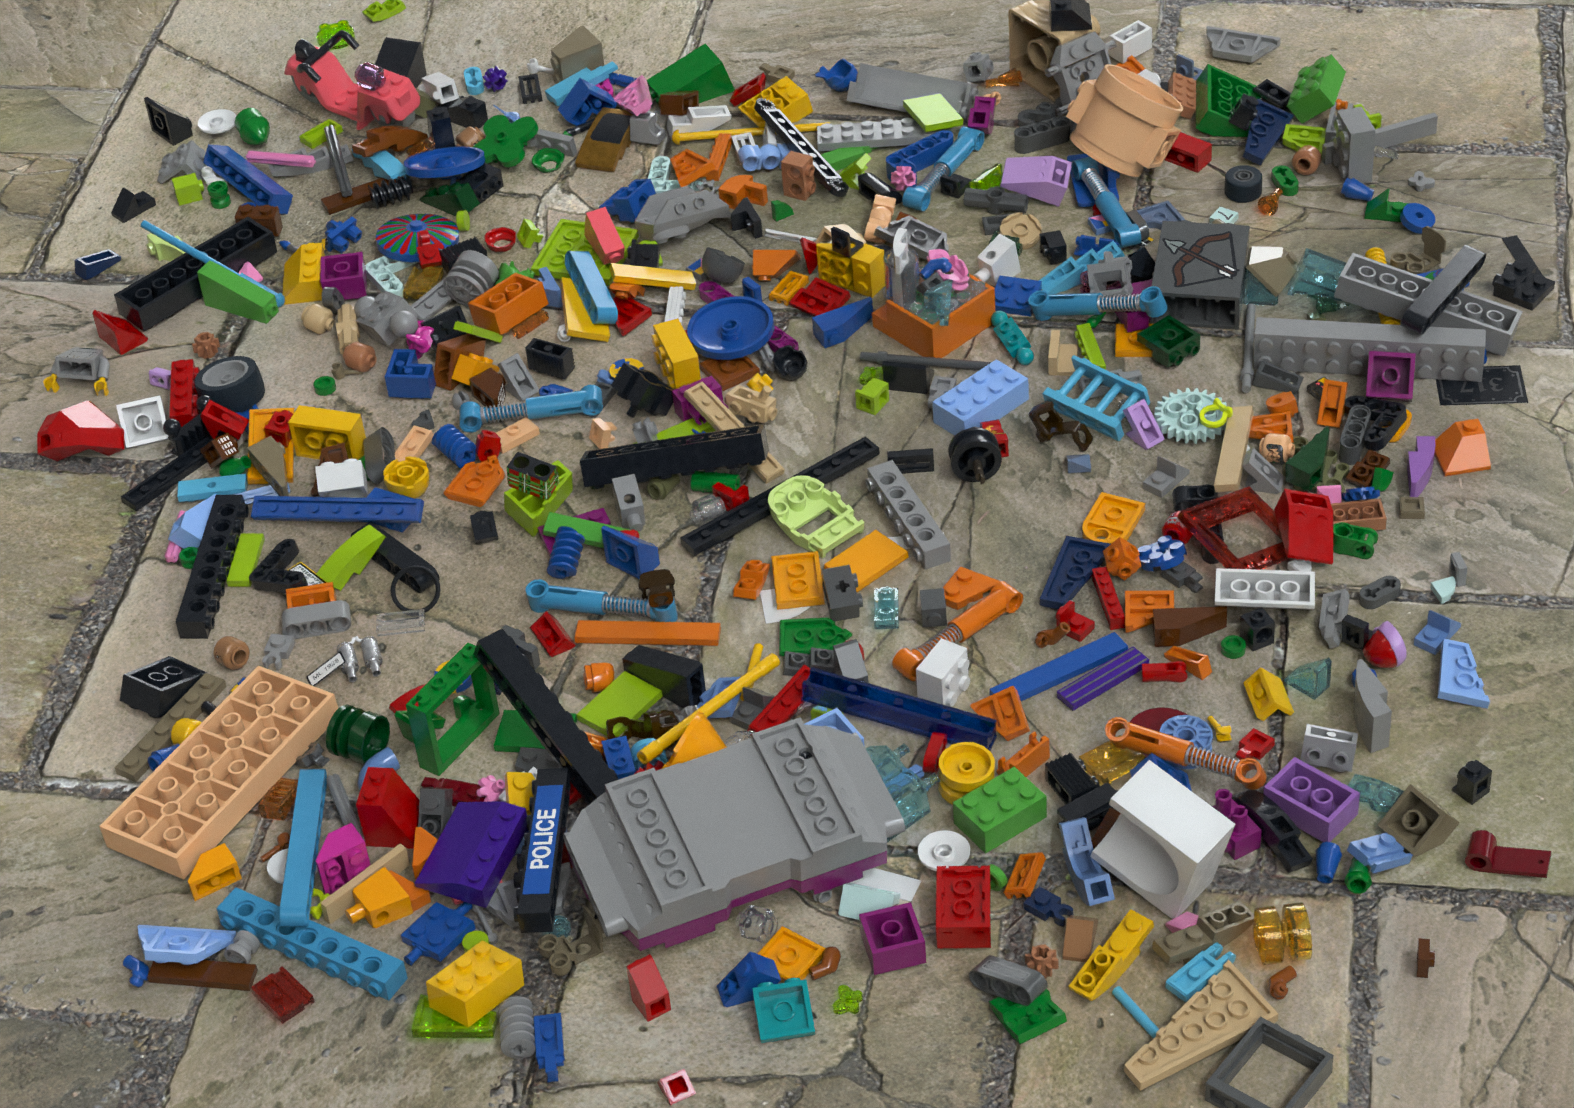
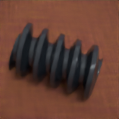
M407 174L404 175V181L400 176H397L396 183L390 178L388 185L384 180L381 181L380 187L376 182L373 183V189L368 185L372 203L377 209H379V202H382L386 207L387 200H390L392 205H394L395 198H398L401 203L404 195L410 200V194L413 193V187Z

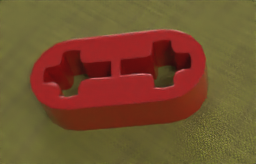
M932 733L924 755L923 772L938 773L939 757L946 749L947 734Z

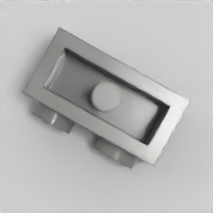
M1307 724L1300 760L1312 767L1322 766L1337 772H1352L1358 733Z

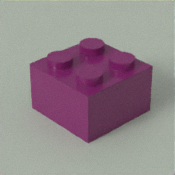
M363 252L321 257L322 291L324 287H336L343 295L344 300L359 299L367 296V273Z
M1369 351L1366 397L1412 402L1416 353Z
M911 902L859 914L860 933L874 975L927 963L925 940Z

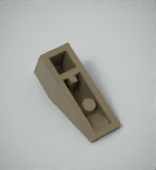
M269 436L248 447L249 457L257 471L279 496H289L284 458L286 451L281 442H276L272 436Z

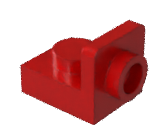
M720 482L712 486L714 504L726 511H730L749 500V491L746 485H742L736 491Z
M1071 600L1064 606H1061L1056 612L1057 626L1061 622H1066L1070 626V631L1066 635L1079 642L1095 629V621L1076 613L1075 602Z

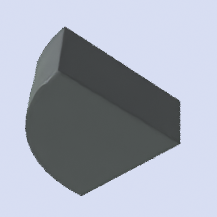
M429 409L421 412L420 416L412 421V427L415 425L428 430L435 428Z

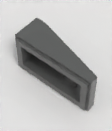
M1261 361L1252 385L1284 392L1291 391L1297 394L1304 377Z

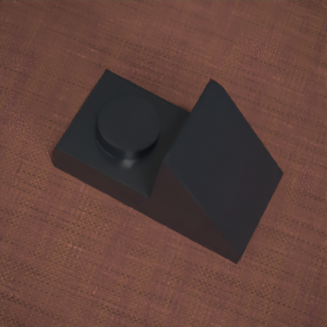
M122 188L111 214L122 223H125L154 207L156 201L155 198L144 191L134 195L126 188Z
M747 197L743 198L731 214L732 231L746 228L748 232L751 231L755 239L763 237L762 223L759 215Z

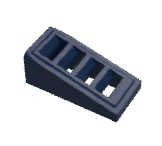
M107 249L74 260L75 273L84 280L91 279L121 261V256Z

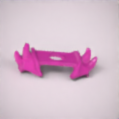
M418 321V328L414 335L406 334L408 348L416 350L417 359H420L424 353L429 351L433 342L430 335L434 329L430 326H421L420 323L423 321Z

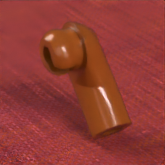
M1061 622L1054 629L1038 632L1035 639L1036 645L1044 648L1047 645L1056 644L1070 631V626L1066 622Z
M833 946L825 948L822 962L809 968V973L813 980L834 973L837 970L841 958L838 948Z

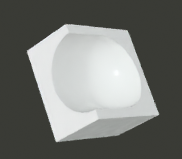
M1149 760L1111 797L1109 805L1121 814L1107 835L1092 851L1090 857L1171 919H1174L1181 915L1212 882L1236 824Z

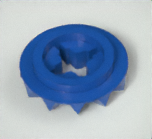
M1375 487L1346 489V493H1341L1344 501L1368 500L1378 498L1380 490H1375Z

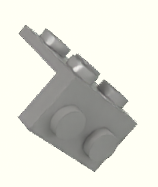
M192 140L187 144H181L176 151L171 154L168 153L162 158L157 181L162 184L182 170L187 174L195 173L197 180H202L201 170L206 166L203 163L206 154L205 150Z

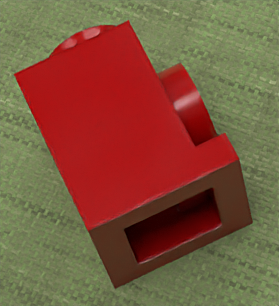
M282 410V412L274 411L268 425L264 427L265 437L272 436L276 442H281L284 447H288L292 439L288 422L293 414L288 410Z

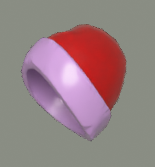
M1385 621L1380 626L1374 628L1372 637L1363 648L1365 659L1378 668L1398 667L1405 661L1407 656L1406 647L1401 635L1389 621Z

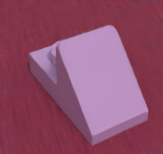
M1145 399L1123 410L1132 427V430L1125 434L1142 448L1147 450L1165 440Z

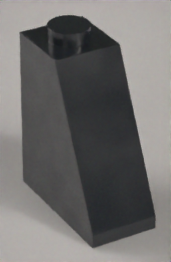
M436 107L426 111L429 140L432 148L455 147L451 119L447 108Z

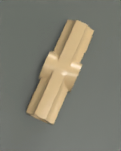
M342 304L341 308L337 310L338 322L336 323V330L342 355L348 345L355 341L359 342L358 339L360 338L359 324L356 322L357 317L354 307L350 304Z

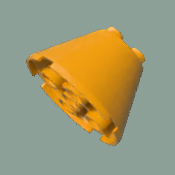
M698 711L673 749L674 752L669 761L664 764L662 769L727 748L703 712Z

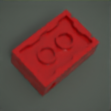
M990 865L981 866V868H978V866H949V868L937 866V949L991 948Z

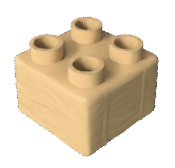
M1028 0L1009 9L1010 73L1015 78L1055 101L1060 97V86L1053 75L1051 77L1045 75L1047 74L1045 69L1051 67L1050 63L1056 47L1089 32L1095 31L1099 35L1100 25L1098 20L1091 15L1092 30L1051 32L1049 0ZM1081 74L1080 76L1081 82H1084L1085 80L1083 74Z

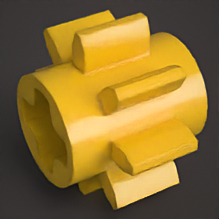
M756 373L746 384L750 389L761 392L764 386H769L772 390L774 389L770 385L773 380L766 373L763 376Z

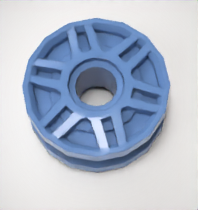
M1177 715L1169 718L1162 724L1159 732L1193 742L1194 747L1197 746L1198 749L1201 747L1202 750L1206 749V752L1210 750V753L1212 752V729L1207 722L1199 717ZM1166 761L1179 769L1197 768L1196 766H1192L1191 764L1185 767L1179 764Z

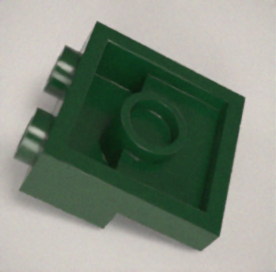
M1168 315L1137 333V341L1153 351L1152 358L1169 368L1172 365L1179 366L1184 358L1189 355H1197L1200 350L1201 335Z

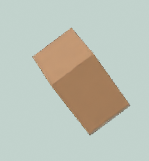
M1075 915L1067 917L1063 960L1087 962L1092 954L1098 926L1097 918Z

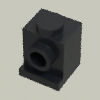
M1243 93L1231 111L1229 122L1247 131L1250 120L1253 121L1258 113L1256 106L1259 104L1258 100Z
M1060 230L1039 234L1040 253L1047 257L1050 265L1063 263L1067 260V245Z
M1478 760L1467 762L1459 770L1457 785L1452 788V791L1473 805L1490 792L1492 770Z

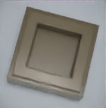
M1400 497V519H1424V497Z

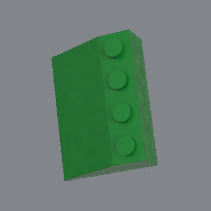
M1207 64L1196 80V129L1212 136L1247 137L1249 129L1245 131L1229 122L1232 109L1243 93L1261 100V96L1252 91L1256 85Z

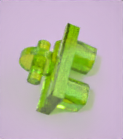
M997 163L990 169L983 171L979 178L969 182L970 188L988 190L991 187H1000L1003 174L1002 164Z

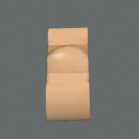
M875 195L864 235L866 241L885 244L886 241L875 236L874 233L878 226L882 228L888 227L894 213L896 198Z

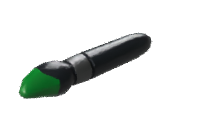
M595 118L573 129H567L563 134L574 137L576 134L589 130Z

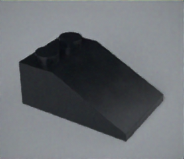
M168 656L123 674L120 701L128 704L133 709H139L148 713L150 717L160 718L207 672Z

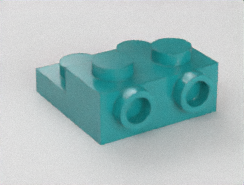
M790 978L780 984L764 982L752 988L761 1043L815 1035L807 979Z

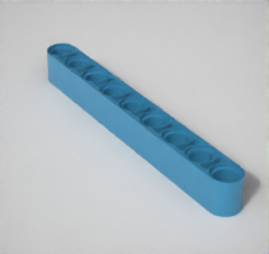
M300 769L280 903L281 927H303L309 925L316 859L319 850L327 789L326 769Z

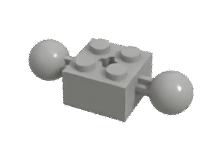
M388 291L378 294L376 298L363 296L355 304L354 311L358 318L356 322L371 339L390 346L398 337L406 338V334L414 335L418 328L417 317L419 315L403 297Z

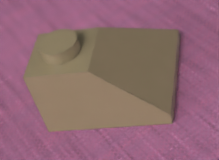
M1252 246L1249 248L1246 268L1275 297L1278 296L1297 272L1298 260L1292 252H1287L1283 247Z

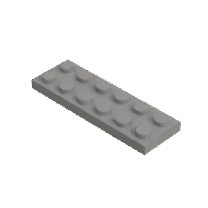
M903 118L902 120L885 119L879 122L869 120L861 123L844 122L836 125L825 123L817 126L818 151L862 146L873 148L911 145L939 130L925 132L912 118Z

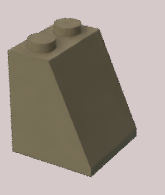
M584 26L577 28L551 49L552 58L550 61L554 68L553 80L555 84L586 67L592 71L599 66H604L602 44Z

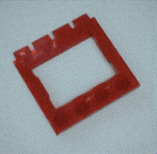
M1250 486L1182 510L1177 517L1226 569L1263 570L1290 559L1286 555L1283 542L1237 558L1228 549V546L1209 529V527L1253 511L1282 540L1274 510Z

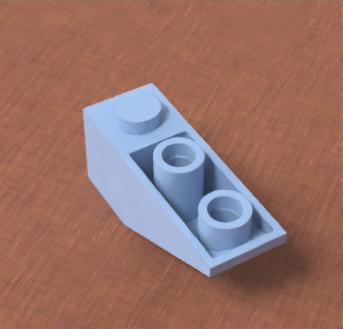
M217 494L189 509L174 522L168 540L183 549L187 547L198 548Z

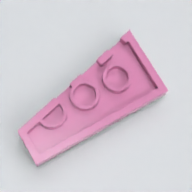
M643 75L613 97L618 106L635 116H638L640 113L645 114L652 105L648 83Z

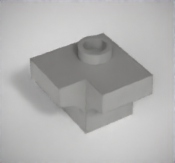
M640 113L638 116L633 114L630 118V141H635L639 144L659 145L666 137L665 129H662L660 124L656 123L655 113Z

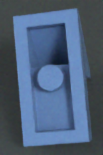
M547 267L540 268V278H537V280L543 283L549 303L547 306L563 307L559 286Z
M1429 610L1427 625L1414 638V646L1436 655L1441 649L1443 640H1450L1461 627V623Z

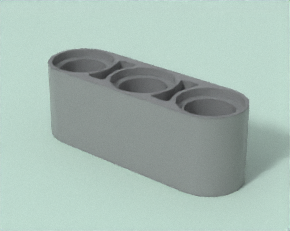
M342 600L286 609L282 613V634L294 636L295 639L343 632L351 626L350 606L346 601Z

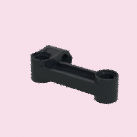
M1209 484L1176 487L1172 492L1174 511L1198 515L1202 559L1209 564L1221 562L1224 556V537L1218 492H1215L1214 486Z

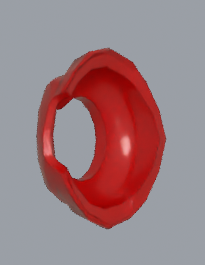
M505 227L495 228L488 231L484 239L490 250L506 252L514 246L516 232ZM499 240L511 241V243L505 246H494Z

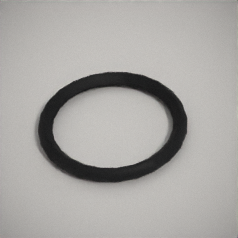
M414 565L403 568L396 574L391 583L390 591L394 604L401 611L416 615L425 613L435 606L440 597L441 589L439 580L434 572L424 566ZM412 570L423 571L430 575L434 580L436 588L432 602L425 608L418 610L408 609L400 604L395 592L399 578Z

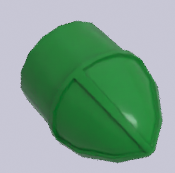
M246 108L239 112L235 117L234 124L243 141L250 145L266 143L270 134V126L267 119L255 108Z

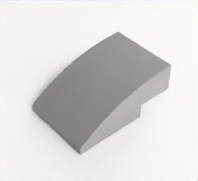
M1363 659L1357 660L1354 717L1364 744L1370 753L1389 747L1392 711L1387 705L1388 691Z

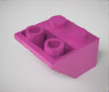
M352 823L328 833L317 856L316 865L324 895L327 893L331 895L371 865L365 841Z

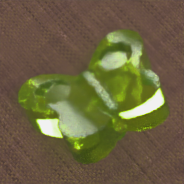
M865 367L864 373L859 376L860 384L866 385L872 378L883 381L882 367Z
M840 985L838 987L839 999L833 1003V1012L839 1015L847 1012L857 1014L859 1012V1002L863 1000L862 992L860 990L853 991L847 985Z

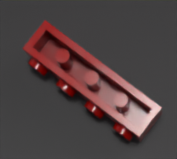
M193 359L178 360L171 363L169 417L179 421L181 427L199 415L196 407V401L199 397L194 381L200 369L195 367Z

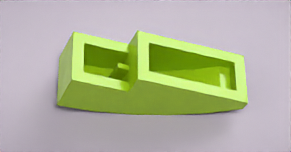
M367 525L346 540L326 560L316 575L327 583L333 582L334 588L341 591L354 572L359 575L361 574L386 536L371 525Z

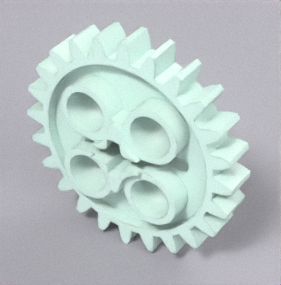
M1186 388V392L1177 389V394L1169 392V398L1163 396L1162 401H1158L1157 407H1155L1154 418L1162 434L1168 433V439L1175 436L1176 442L1184 439L1186 444L1189 440H1193L1197 444L1198 439L1206 442V437L1215 439V434L1221 435V430L1226 428V423L1219 428H1208L1200 422V411L1204 407L1212 405L1215 399V393L1208 395L1206 389L1202 393L1199 392L1198 388L1194 392H1191L1189 388ZM1218 397L1221 403L1227 406L1226 402H1222V397ZM1220 410L1208 411L1204 417L1208 421H1218L1222 418L1223 412Z

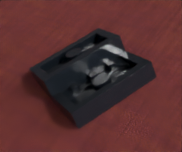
M460 305L420 323L421 326H430L434 329L430 337L433 340L431 347L435 353L437 351V343L468 334L453 329L457 321L468 324Z

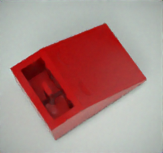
M1284 489L1274 512L1287 557L1332 565L1333 509L1329 496Z

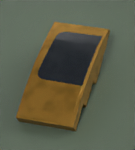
M603 107L593 121L575 161L576 167L615 172L618 160H622L626 147L630 148L632 142L630 141V118L633 114L627 110Z

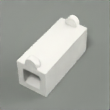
M440 72L421 78L423 84H420L418 89L427 93L434 101L444 104L459 98L454 79Z

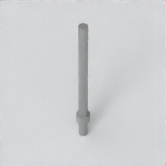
M1248 304L1246 311L1243 369L1240 372L1242 391L1245 393L1251 391V382L1254 380V370L1252 369L1256 309L1254 304Z

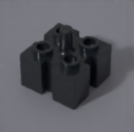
M623 363L611 384L618 391V396L631 401V406L626 414L632 418L635 417L638 410L642 411V409L655 416L657 413L666 416L673 404L672 390L675 389L665 384L653 372L642 368L638 369L636 366Z

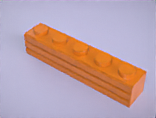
M719 133L718 138H715V145H713L712 153L709 155V160L713 162L715 169L710 171V174L706 176V180L719 181L732 146L731 134Z

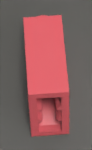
M606 207L587 212L584 235L603 264L617 263L624 259L625 247Z

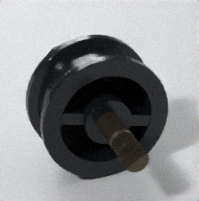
M978 427L965 429L952 438L948 447L952 470L958 478L964 481L980 482V484H983L985 480L995 475L1001 466L1002 457L997 438L986 429Z

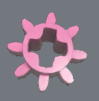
M896 166L897 171L891 172V184L896 186V191H905L907 187L916 184V173L911 171L910 166Z

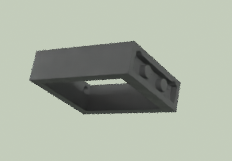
M1260 1016L1205 1084V1101L1218 1108H1271L1229 1085L1263 1043L1313 1070V1073L1285 1106V1108H1304L1332 1074L1334 1055L1323 1050L1322 1047H1317L1304 1040L1300 1035L1293 1034L1281 1028L1277 1023L1274 1024Z

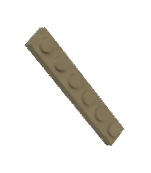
M205 673L114 767L116 774L137 782L150 768L148 757L151 756V753L170 747L173 744L171 730L176 721L181 718L196 720L203 712L201 710L202 704L205 701L212 703L227 687L225 680Z

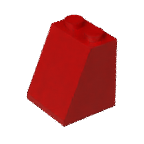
M367 768L356 803L365 844L372 847L395 848L397 845L402 844L408 849H414L415 830L419 822L420 800L393 768Z

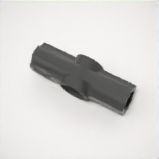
M991 187L988 190L966 188L963 199L965 206L984 208L991 214H1001L1004 211L1026 213L1029 203V196L1008 193L1002 187Z

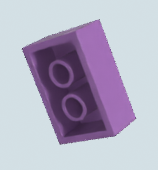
M1296 757L1264 786V795L1275 802L1299 829L1322 842H1331L1358 815L1360 792Z

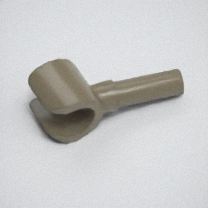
M340 362L332 364L333 370L331 372L337 380L349 374H363V372L354 369H344Z

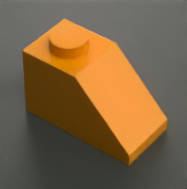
M225 843L200 855L188 879L194 901L242 879L237 861Z

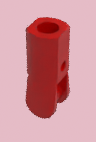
M1183 661L1142 664V682H1184L1188 678L1185 672L1187 665Z

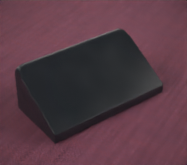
M1266 79L1252 89L1254 93L1279 108H1288L1287 105L1291 93L1272 81Z

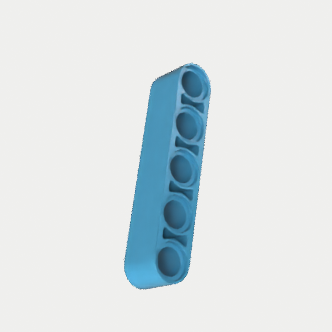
M567 251L565 254V267L592 323L615 324L618 318L617 307L590 252Z

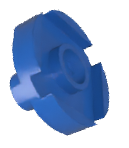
M1169 535L1160 537L1158 542L1138 548L1141 568L1146 571H1154L1153 567L1159 566L1161 571L1173 568L1183 562L1184 554L1187 555L1184 543L1180 540H1172V537Z

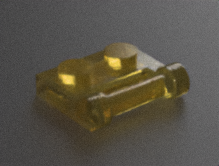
M1110 740L1079 756V759L1084 762L1087 772L1091 776L1094 775L1101 786L1107 782L1111 785L1113 780L1130 772L1131 769L1146 758L1141 752L1138 753L1128 748H1117Z

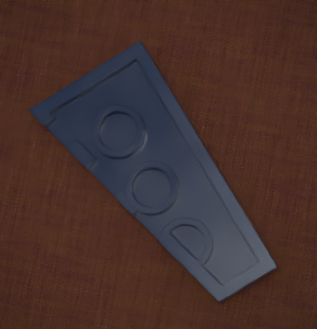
M1257 99L1259 102L1256 106L1258 113L1254 120L1251 121L1243 158L1261 166L1284 134L1286 124H1291L1294 115Z

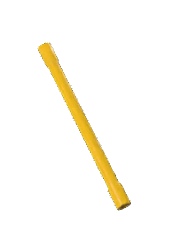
M771 653L746 674L657 740H653L638 751V760L646 765L683 735L698 711L703 712L706 717H709L741 693L743 687H749L759 678L766 676L778 667L780 660L777 655Z

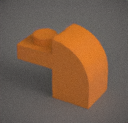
M751 175L731 177L718 189L719 199L727 203L731 209H735L742 199L746 197L750 203L765 206L768 202L767 186L753 182V176Z

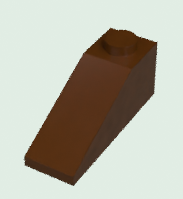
M1227 606L1153 609L1155 647L1181 646L1227 627Z

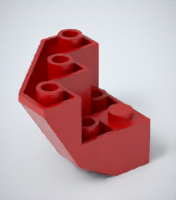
M88 400L46 416L37 433V454L55 461L87 449L107 456L124 450V429Z

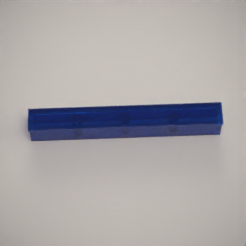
M811 667L808 679L802 683V701L830 709L838 708L846 714L931 738L933 732L947 734V743L949 744L974 742L991 751L997 739V720L884 687Z

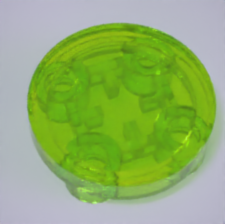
M341 20L333 24H321L317 33L318 44L320 46L324 45L340 30L348 32L355 39L354 29L347 20ZM342 38L331 50L341 49L349 44Z

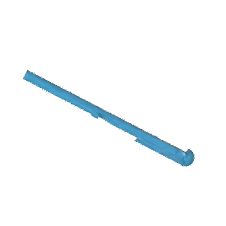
M143 220L140 227L199 261L205 264L209 260L274 294L278 308L284 305L285 297L282 293L278 294L247 275L235 272L209 257L207 253L193 248L146 220Z

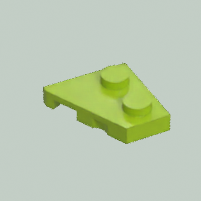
M1286 124L1283 145L1295 151L1302 146L1311 145L1320 151L1322 158L1326 128Z

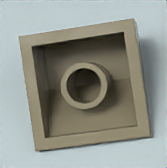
M1410 784L1378 826L1393 836L1412 855L1417 857L1443 844L1460 822L1425 793Z

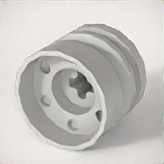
M472 250L463 251L443 280V287L453 300L469 307L468 302L493 287L499 277V271L493 261L484 254Z

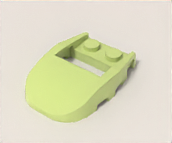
M810 476L791 477L776 486L768 496L771 516L779 527L795 544L810 552L818 551L821 558H825L826 553L858 532L860 534L863 533L865 522L863 520L859 522L856 520L854 510L849 504L846 505L841 500V495L835 490L830 492L825 489L824 483ZM827 510L836 516V518L810 535L800 534L796 531Z

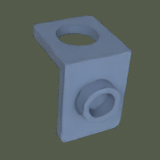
M1178 54L1176 56V73L1197 80L1203 70L1194 67L1192 59Z

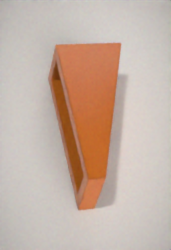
M1177 646L1171 647L1164 653V657L1171 662H1185L1187 665L1186 671L1201 680L1212 673L1208 655Z
M392 870L389 871L409 895L413 912L431 902L428 890L415 887L412 881Z

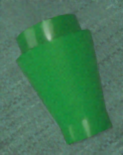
M244 455L224 460L219 467L220 475L242 474L251 467V459Z
M1353 857L1345 877V885L1351 892L1361 894L1368 890L1372 880L1368 866H1364Z

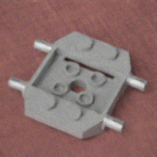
M1094 31L1056 47L1050 63L1051 67L1045 69V73H1047L1045 75L1047 77L1053 75L1060 86L1062 107L1056 109L1059 116L1068 114L1067 108L1069 104L1077 98L1079 94L1077 90L1082 83L1080 80L1081 74L1085 77L1084 82L1086 80H1094L1099 77L1106 64H1111L1108 51L1117 47L1115 40L1105 43Z

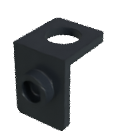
M834 226L831 228L832 250L850 258L864 246L863 242L850 237L848 232Z

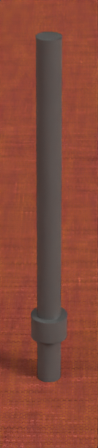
M886 351L860 353V361L877 362V364L889 361L981 370L991 363L888 354Z

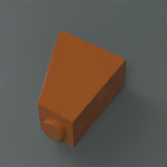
M465 334L437 343L434 369L436 386L449 391L453 390L460 383L451 379L459 355L468 356L469 353L484 356L486 339Z

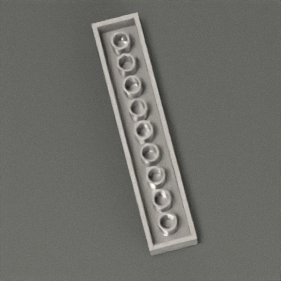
M1257 317L1253 369H1258L1261 361H1265L1287 371L1367 375L1369 351L1416 353L1414 378L1482 382L1486 330L1429 327L1423 335H1420L1401 325Z

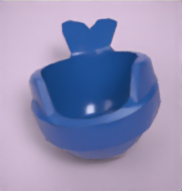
M842 58L830 70L822 66L819 69L820 72L816 74V77L823 78L831 89L843 92L848 91L850 81H857L858 71L852 63Z

